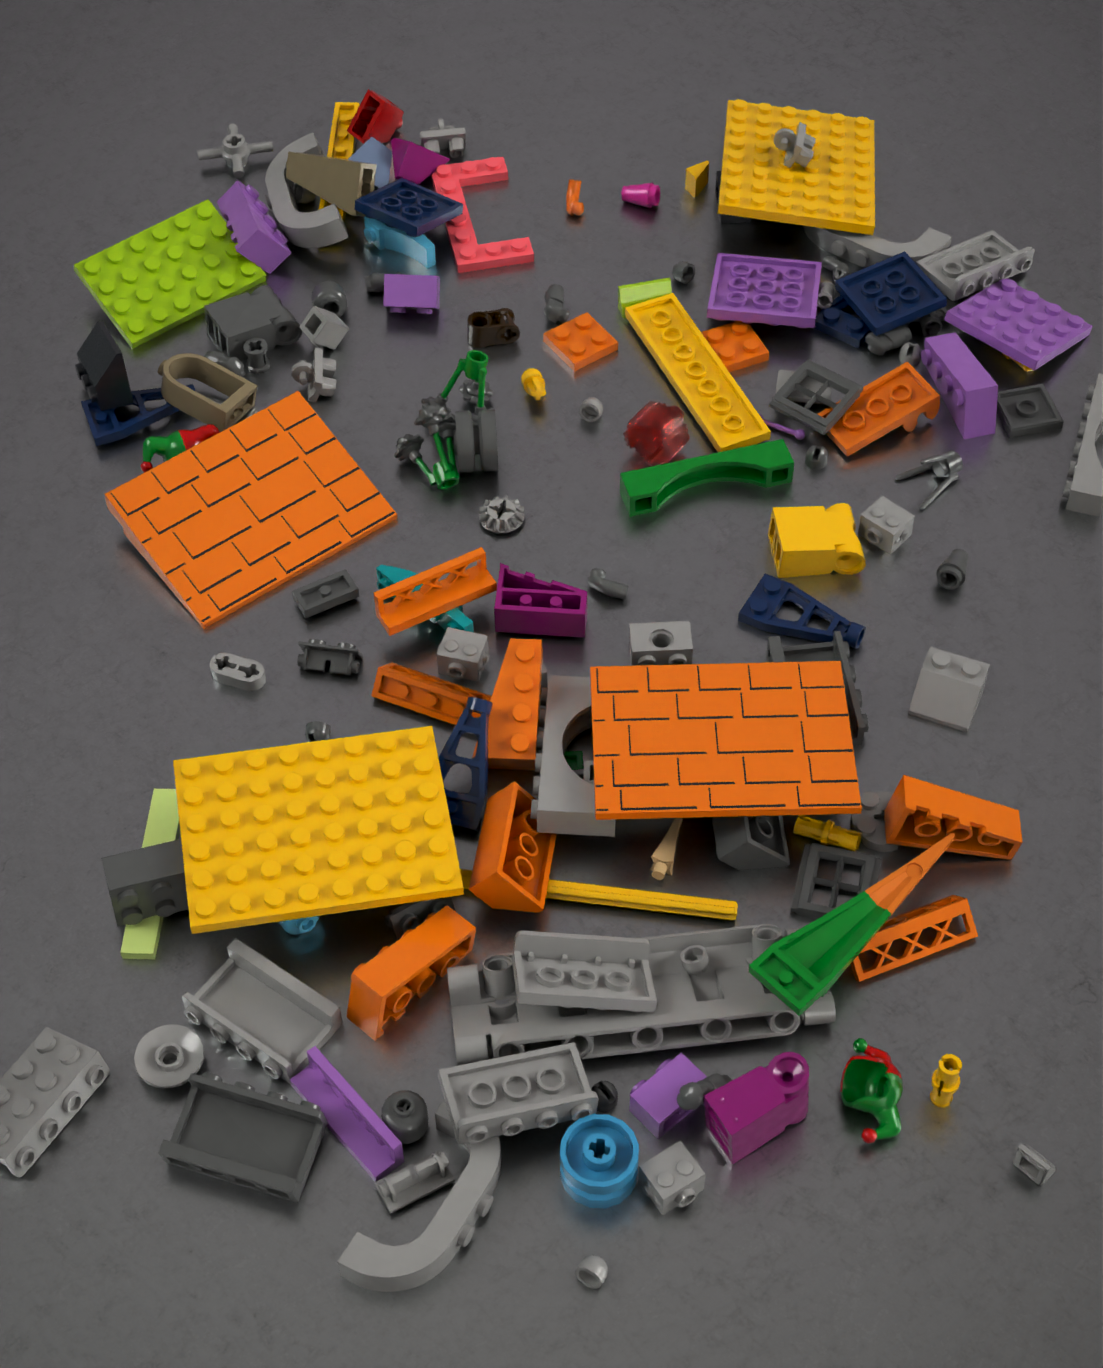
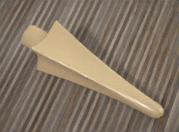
M674 818L661 843L651 856L653 864L650 870L652 871L653 878L657 880L664 879L666 873L672 876L676 845L683 818Z

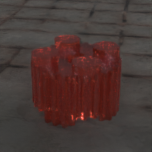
M650 401L628 422V429L623 433L625 436L624 440L627 441L626 446H629L630 449L635 448V451L639 452L640 456H644L643 461L647 466H656L669 462L690 440L687 433L688 429L686 428L687 424L683 423V411L675 405L667 407L665 403L661 404V402Z

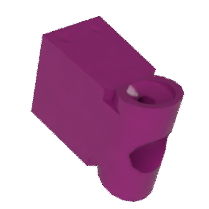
M783 1052L775 1056L768 1066H759L704 1095L706 1126L732 1165L785 1131L787 1125L796 1124L805 1119L808 1113L809 1066L806 1059L798 1053Z

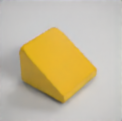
M708 160L686 168L685 189L694 198L699 195L708 183Z

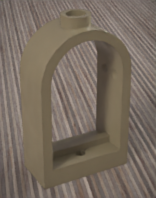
M191 353L178 354L170 357L168 360H164L158 368V374L162 376L161 394L163 398L172 406L207 425H215L220 432L233 426L255 406L258 385L204 356ZM192 378L199 380L229 398L220 405L179 383L176 379Z

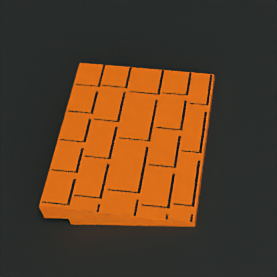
M299 391L104 494L107 509L123 527L124 535L203 629L397 519V513Z
M841 661L590 667L596 820L861 814L862 805Z

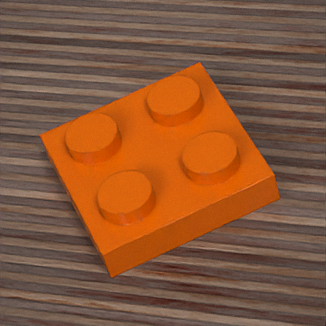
M588 312L543 333V341L574 372L618 350V341Z
M735 321L701 332L729 372L769 360V351L749 323Z

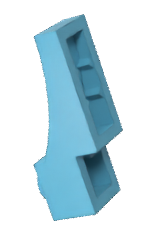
M364 217V236L369 243H373L380 250L386 248L405 254L424 265L427 269L436 265L435 244L422 234L419 237H411L406 232L388 227L377 219Z

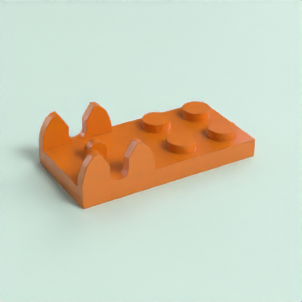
M907 361L864 386L860 396L826 434L848 457L899 426H902L907 432H912L917 425V418L921 413L930 420L934 419L940 408V395ZM828 407L817 415L826 418L833 408Z

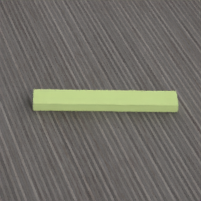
M154 788L142 848L179 839L180 823L176 789ZM155 915L145 918L134 925L126 924L120 951L122 959H156L163 917Z

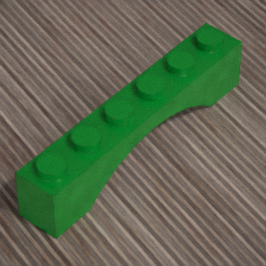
M784 439L768 441L620 473V495L629 517L655 512L674 495L704 483L737 481L764 488L791 483L793 480L794 461Z

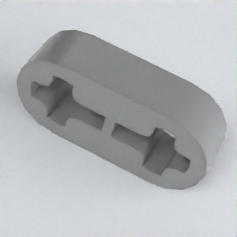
M225 652L214 655L210 660L209 665L212 677L219 683L246 691H256L262 688L266 682L264 666L258 661Z

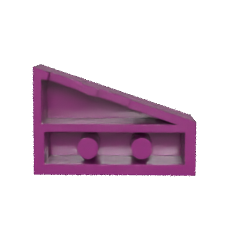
M500 563L494 606L495 632L585 638L587 591L554 580L548 583L536 579L533 573L526 572L524 575L509 570L508 565Z

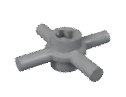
M229 124L227 127L228 135L223 139L222 147L197 150L199 160L225 159L226 164L233 168L234 177L240 179L244 176L243 166L248 163V156L250 154L272 152L273 145L272 141L248 144L245 142L244 136L238 134L237 125Z

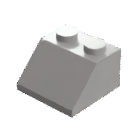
M930 646L920 671L908 714L968 733L985 687L990 664Z

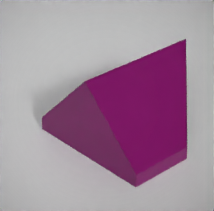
M398 138L391 140L394 175L397 180L403 178L418 185L437 171L436 169L439 165L446 164L451 160L411 141Z

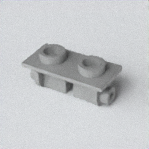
M438 1150L374 1182L391 1214L454 1182L455 1179L448 1168L449 1162L446 1155Z

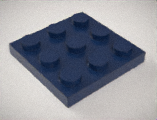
M400 178L355 200L354 210L363 213L367 218L377 219L388 227L402 230L408 236L419 237L461 215L464 204Z
M905 251L835 281V289L875 336L947 306L945 295Z

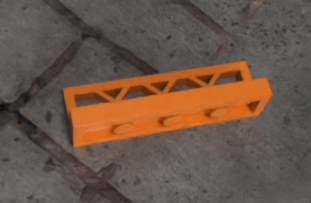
M480 547L373 592L376 616L388 635L391 636L496 591L497 582L487 570L486 552ZM477 561L476 566L466 569L470 563ZM450 572L445 579L438 581L442 575ZM423 584L419 590L412 592L416 586ZM396 595L393 601L384 604L383 600Z
M392 662L378 667L371 694L374 698L454 725L457 724L462 715L468 697L490 701L492 697L491 695ZM472 712L474 718L481 716V714Z
M951 895L888 919L860 952L872 950L878 953L873 967L862 970L859 956L851 963L855 980L859 982L978 937L968 899ZM962 915L966 931L957 935L948 932L947 929L952 918ZM942 922L940 927L936 926V924ZM931 927L938 931L931 945L923 946L917 943L923 929ZM944 935H946V936L949 937V938H946V939L942 940L943 937H944ZM900 938L908 942L903 955L895 958L887 953L892 942ZM882 945L881 950L875 948ZM915 946L920 948L918 950L913 951ZM885 957L889 959V961L883 963Z

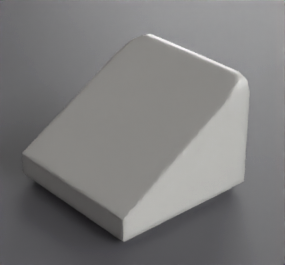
M1021 1144L1018 1147L1013 1165L1038 1185L1042 1186L1056 1171V1167L1029 1145Z

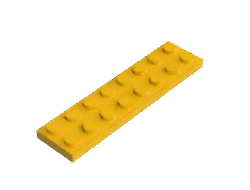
M674 293L625 307V317L717 452L751 446L770 440V429Z

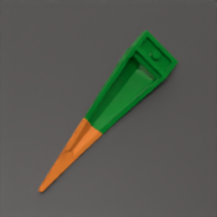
M950 833L929 849L849 901L773 943L749 965L748 972L800 1016L818 998L823 997L954 841L955 833Z

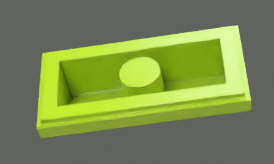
M670 277L618 286V308L622 318L626 319L625 307L672 293Z

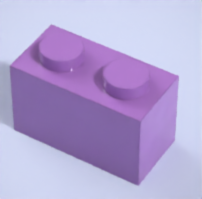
M384 274L383 306L390 308V313H406V308L417 309V314H432L433 309H439V276Z
M681 1052L673 1060L668 1058L663 1061L657 1068L656 1074L647 1081L645 1079L639 1081L632 1088L629 1111L659 1140L693 1111L691 1109L683 1110L679 1107L677 1096L680 1093V1088L687 1083L698 1082L707 1076Z

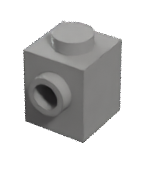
M317 306L312 307L299 327L309 337L312 344L321 349L325 346L333 350L336 349L349 330V327L335 313Z

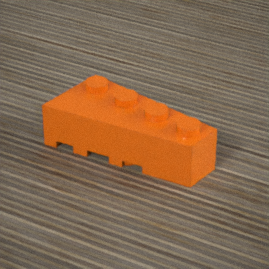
M906 775L902 776L884 810L887 844L929 849L950 833H955L954 841L945 850L946 852L1012 860L1023 843L1019 810Z

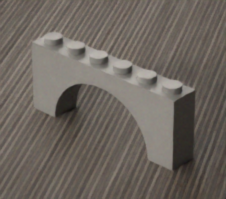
M549 675L548 688L542 687L541 706H546V709H540L539 727L544 728V731H538L537 750H542V753H536L535 772H540V776H534L533 795H538V800L532 799L531 819H537V833L615 837L616 819L596 820L594 785L580 778L570 768L564 757V752L570 742L580 733L592 727L590 677Z

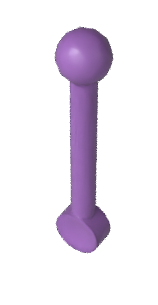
M763 419L768 427L794 435L798 440L805 438V432L802 429L794 430Z

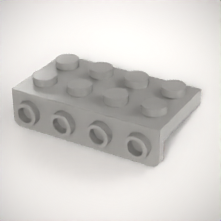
M991 230L916 261V264L944 295L952 301H956L987 288L1001 279H1008L1016 274L1027 271L1032 265L1035 250L1031 246L1018 250Z
M519 931L515 935L512 953L517 1004L561 1006L564 1008H595L597 1010H626L635 1013L655 1012L657 998L648 961L651 949L650 943L647 939Z
M46 1027L0 1079V1163L6 1165L13 1175L22 1177L33 1166L40 1155L107 1078L110 1069L99 1051Z
M575 1042L439 1069L438 1079L457 1144L466 1142L480 1143L487 1138L499 1135L513 1136L523 1130L537 1127L546 1129L557 1123L570 1120L577 1121L579 1118L596 1114L599 1098L595 1091H591Z

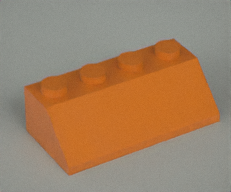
M515 781L487 799L468 890L493 909L540 913L544 910L557 834L537 833V819H531V802L535 798Z

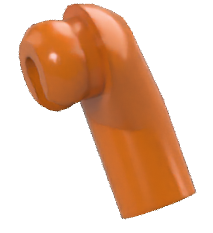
M569 179L566 211L572 216L574 214L580 216L584 211V204L578 202L582 181Z

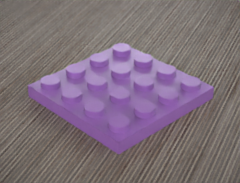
M717 253L707 308V318H713L718 321L734 320L743 323H766L772 326L787 325L797 328H815L822 262Z
M1001 279L946 312L944 321L1034 371L1089 336L1093 327L1086 323L1083 318L1062 310L1059 305L1049 303L1040 298L1037 293L1025 290L1010 279Z

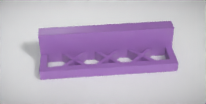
M314 1046L307 1051L309 1066L290 1079L291 1086L304 1101L321 1107L320 1111L324 1113L328 1121L327 1128L375 1182L386 1177L405 1162L401 1141L318 1048Z

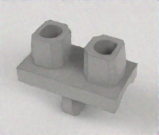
M438 119V126L429 127V131L420 132L422 147L440 154L442 149H449L450 156L453 158L463 156V150L466 147L465 127L454 128V125L444 126L443 119Z
M801 122L797 126L796 134L790 129L783 128L778 130L774 136L775 146L779 150L786 151L783 165L791 168L794 162L806 168L813 157L814 151H812L816 138L805 133L807 125Z
M315 348L314 360L307 363V361L301 360L292 367L293 379L301 385L308 383V401L316 403L319 395L333 397L336 389V379L332 378L336 370V360L323 358V349Z

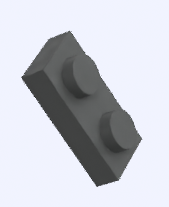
M345 569L292 591V594L305 618H308L359 597V589Z

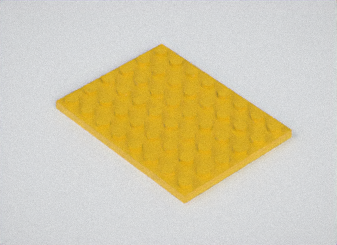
M741 99L728 100L717 214L873 235L875 229L874 120L863 116L857 118L848 117L841 113L827 114L817 110H798L791 106L777 107L771 106L768 103H748ZM801 122L807 125L805 133L816 138L812 151H814L813 157L806 168L796 162L789 168L783 165L786 151L779 150L775 146L774 136L778 130L783 128L790 129L796 134L797 126Z
M432 726L173 760L191 934L464 895L461 871Z

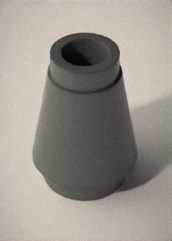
M962 549L953 550L936 571L937 581L943 588L952 590L964 583L969 558L966 551Z

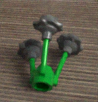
M478 350L467 352L466 359H459L458 366L443 392L439 393L436 398L430 396L428 399L423 398L421 400L422 408L437 405L441 412L447 411L450 414L451 409L446 405L448 401L447 396L461 372L464 371L465 376L472 380H464L459 390L463 394L464 400L475 405V412L472 413L473 428H479L478 413L480 410L486 409L484 402H488L489 397L493 395V391L489 388V382H485L488 356Z
M437 405L427 406L419 410V417L414 421V425H422L428 428L430 436L433 435L441 461L433 465L434 470L431 472L423 462L422 455L419 452L421 444L424 442V439L419 434L415 436L405 434L404 437L398 438L397 451L394 457L399 461L410 458L413 463L419 465L428 477L431 486L437 484V487L441 490L449 489L458 484L460 478L453 447V429H456L455 415L452 413L448 414L447 411L441 412ZM440 436L447 443L449 461L446 458Z

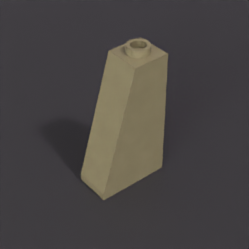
M288 151L286 178L329 203H335L336 207L350 215L365 216L363 213L354 210L355 200L374 191L377 164Z

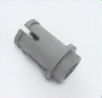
M826 281L819 284L817 301L819 308L827 309L831 307V302L833 303L837 295V290L833 283Z

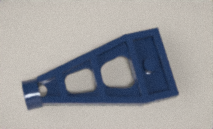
M840 295L833 300V303L831 302V307L822 309L815 319L814 329L859 349L865 342L866 336L872 331L861 319L842 311L849 304Z
M193 384L186 385L188 388L195 391ZM161 388L131 391L134 403L123 406L135 405L139 408L140 412L136 417L126 422H119L114 413L117 407L101 411L96 402L92 403L90 399L81 402L96 446L123 439L179 411V409L166 401L165 405L149 412L146 410L144 405L146 401L164 399L161 394Z
M766 573L738 615V621L765 632L819 642H831L834 631H841L843 642L847 641L849 646L855 649L860 646L866 630L865 626L848 621L795 585ZM785 601L793 602L804 611L797 621L779 619L776 617V614ZM813 615H818L831 623L827 630L811 628L807 624Z
M468 697L466 707L438 758L443 784L453 765L463 764L471 769L472 787L468 793L463 794L447 790L445 786L444 789L451 824L479 831L487 803L488 720L493 703L480 698ZM472 712L481 714V716L474 718ZM465 733L474 734L478 738L476 756L473 759L460 757L456 754L459 741Z

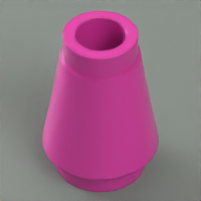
M653 182L623 186L622 201L647 208L658 206L660 202L659 185H654Z

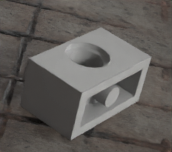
M690 621L629 623L631 666L692 664L693 643Z

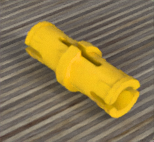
M798 815L793 832L794 834L818 840L821 845L828 846L830 844L855 852L859 848L862 832L835 825L834 821L827 820L825 822L805 815Z
M946 1054L941 1057L942 1060H939L938 1063L939 1067L934 1071L931 1078L933 1088L930 1093V1100L937 1107L944 1108L949 1106L950 1101L952 1102L953 1094L960 1085L959 1073L962 1069V1062L960 1058L953 1054Z

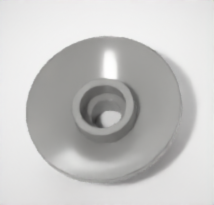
M178 1024L162 1025L149 1031L139 1041L134 1053V1065L138 1075L149 1085L158 1088H173L188 1082L191 1073H198L204 1059V1048L199 1036L190 1028ZM169 1059H176L172 1064H165Z

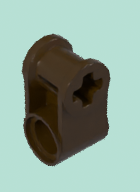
M502 308L471 313L468 316V343L473 347L483 348L515 342L520 336V330L514 324V312L511 309Z

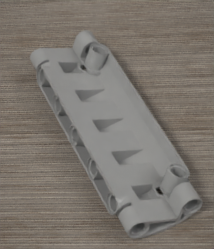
M773 924L638 938L647 939L651 947L648 961L657 998L655 1012L635 1013L626 1010H597L595 1008H564L561 1006L517 1004L512 953L495 954L487 957L482 964L483 970L479 971L477 964L447 967L457 1066L572 1042L576 1044L580 1059L785 1036L795 1032L800 1023L803 1026L835 1022V1003L832 992L829 989L823 997L818 998L805 1012L798 1016L748 972L749 965L773 943L802 928L785 929L784 936H782L781 928ZM693 945L703 946L709 958V966L706 971L697 972V975H692L685 971L680 959L681 952ZM508 999V1004L496 1005L495 1000Z

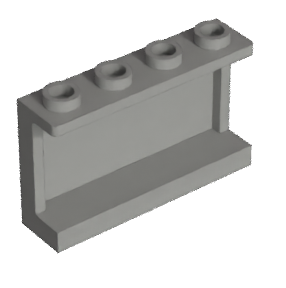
M235 938L227 946L229 958L194 996L189 992L182 996L185 1007L184 1013L193 1023L197 1025L202 1023L210 1028V1032L223 1043L228 1041L236 1046V1050L249 1061L254 1059L262 1064L263 1069L275 1079L281 1077L290 1084V1079L302 1071L309 1063L307 1051L314 1046L320 1050L343 1024L340 1007Z

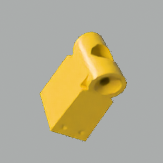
M837 503L827 509L824 506L772 508L768 539L778 578L830 574L833 570L840 574L853 575L865 568L866 561L861 543L854 532L856 524L849 504Z

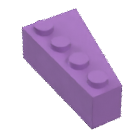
M237 180L217 201L223 218L227 220V228L233 231L230 235L232 241L238 243L235 246L236 251L271 274L291 254L290 249L286 245L288 240L277 230V222L267 214L269 209L258 199L260 195L257 190L250 184L245 186Z
M956 332L925 338L924 349L921 350L922 363L927 367L963 439L995 434L998 384Z

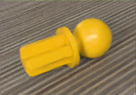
M535 368L525 370L521 376L524 390L530 396H533L534 400L539 401L541 396L546 395L545 381L542 374Z

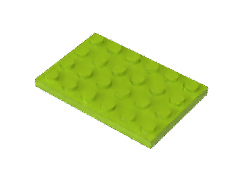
M209 199L74 264L75 273L132 349L204 313L205 305L237 296L265 282L267 276L261 267L236 251L235 246L238 243L233 242L230 236L233 231L227 228L226 221Z

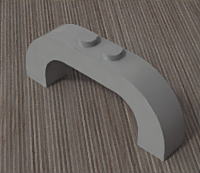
M312 132L295 140L280 151L270 163L265 176L268 195L265 198L271 209L269 210L270 216L280 225L284 235L291 243L304 248L324 247L349 238L345 223L335 203L314 212H299L294 195L297 184L286 178L288 151L324 156L323 150Z
M803 226L806 235L816 246L863 268L904 251L916 263V261L950 248L952 241L951 236L930 227L914 241L895 243L876 235Z
M443 1099L435 1111L436 1129L456 1139L445 1099ZM499 1136L487 1138L480 1143H462L470 1155L469 1161L434 1218L418 1238L402 1245H386L357 1231L337 1261L340 1276L369 1290L399 1292L418 1287L443 1271L453 1259L460 1246L466 1247L470 1242L475 1230L473 1225L479 1216L484 1217L488 1213L492 1205V1194L496 1189L501 1172Z

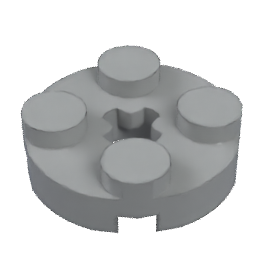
M864 792L860 797L862 805L861 814H851V830L862 832L861 844L871 850L892 852L899 847V845L886 843L885 826H881L880 821L876 820V818L884 817V810L893 793Z

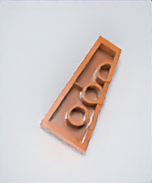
M510 638L490 700L493 705L488 720V769L535 770L536 753H538L537 736L541 699L542 639ZM478 740L472 755V759L476 756Z
M448 905L437 913L429 914L419 926L407 930L394 944L383 947L377 956L366 964H359L354 969L351 975L352 980L346 1017L376 1041L384 1034L382 1026L390 1018L395 1022L406 1013L404 1008L415 995L421 999L429 991L437 974L443 978L447 974V967H455L472 951L476 927Z

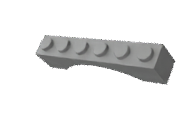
M1098 373L1096 384L1090 383L1086 399L1091 400V403L1085 402L1082 418L1087 419V421L1080 422L1077 438H1082V441L1076 440L1072 457L1078 459L1077 461L1071 460L1067 477L1073 479L1072 481L1066 480L1063 497L1068 498L1066 510L1100 517L1103 507V467L1097 456L1095 441L1103 432V374Z

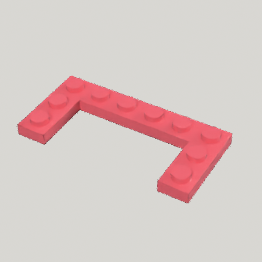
M490 157L488 159L439 165L436 169L437 171L430 175L435 192L464 204L461 215L444 223L457 272L464 273L534 262V252L529 237L478 245L461 187L508 180V170L504 157Z

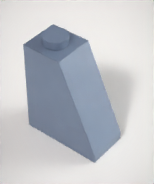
M372 136L347 160L377 164L374 191L389 184L392 151Z

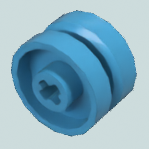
M591 1114L579 1118L567 1128L560 1144V1178L565 1191L576 1202L589 1208L605 1209L620 1204L631 1195L638 1180L639 1144L634 1131L623 1120L608 1114Z

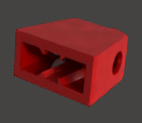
M368 89L347 132L363 144L372 136L381 143H387L390 141L395 130L401 128L404 111L387 98Z

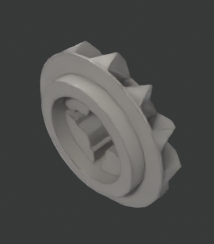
M495 495L492 501L485 500L484 506L479 507L480 523L487 530L495 533L514 531L522 525L525 518L524 506L519 504L518 499L510 500L508 495L503 499H499ZM505 509L506 512H504L503 515H501L500 519H498L497 513H500L501 510Z

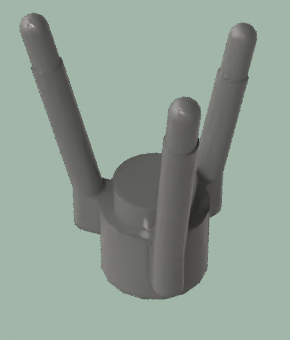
M950 450L944 454L922 459V466L895 477L896 480H902L933 469L938 477L946 478L919 506L921 510H924L951 482L959 479L957 472L961 471L963 463L956 451Z

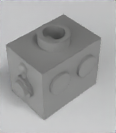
M881 496L861 514L858 535L887 553L892 554L911 536L915 515Z
M447 627L437 650L438 674L479 682L485 664L488 663L490 657L488 635Z
M680 1140L640 1164L638 1182L642 1186L645 1195L650 1197L663 1215L676 1206L685 1207L696 1198L697 1193L704 1190L706 1174L699 1166L697 1159L691 1155Z

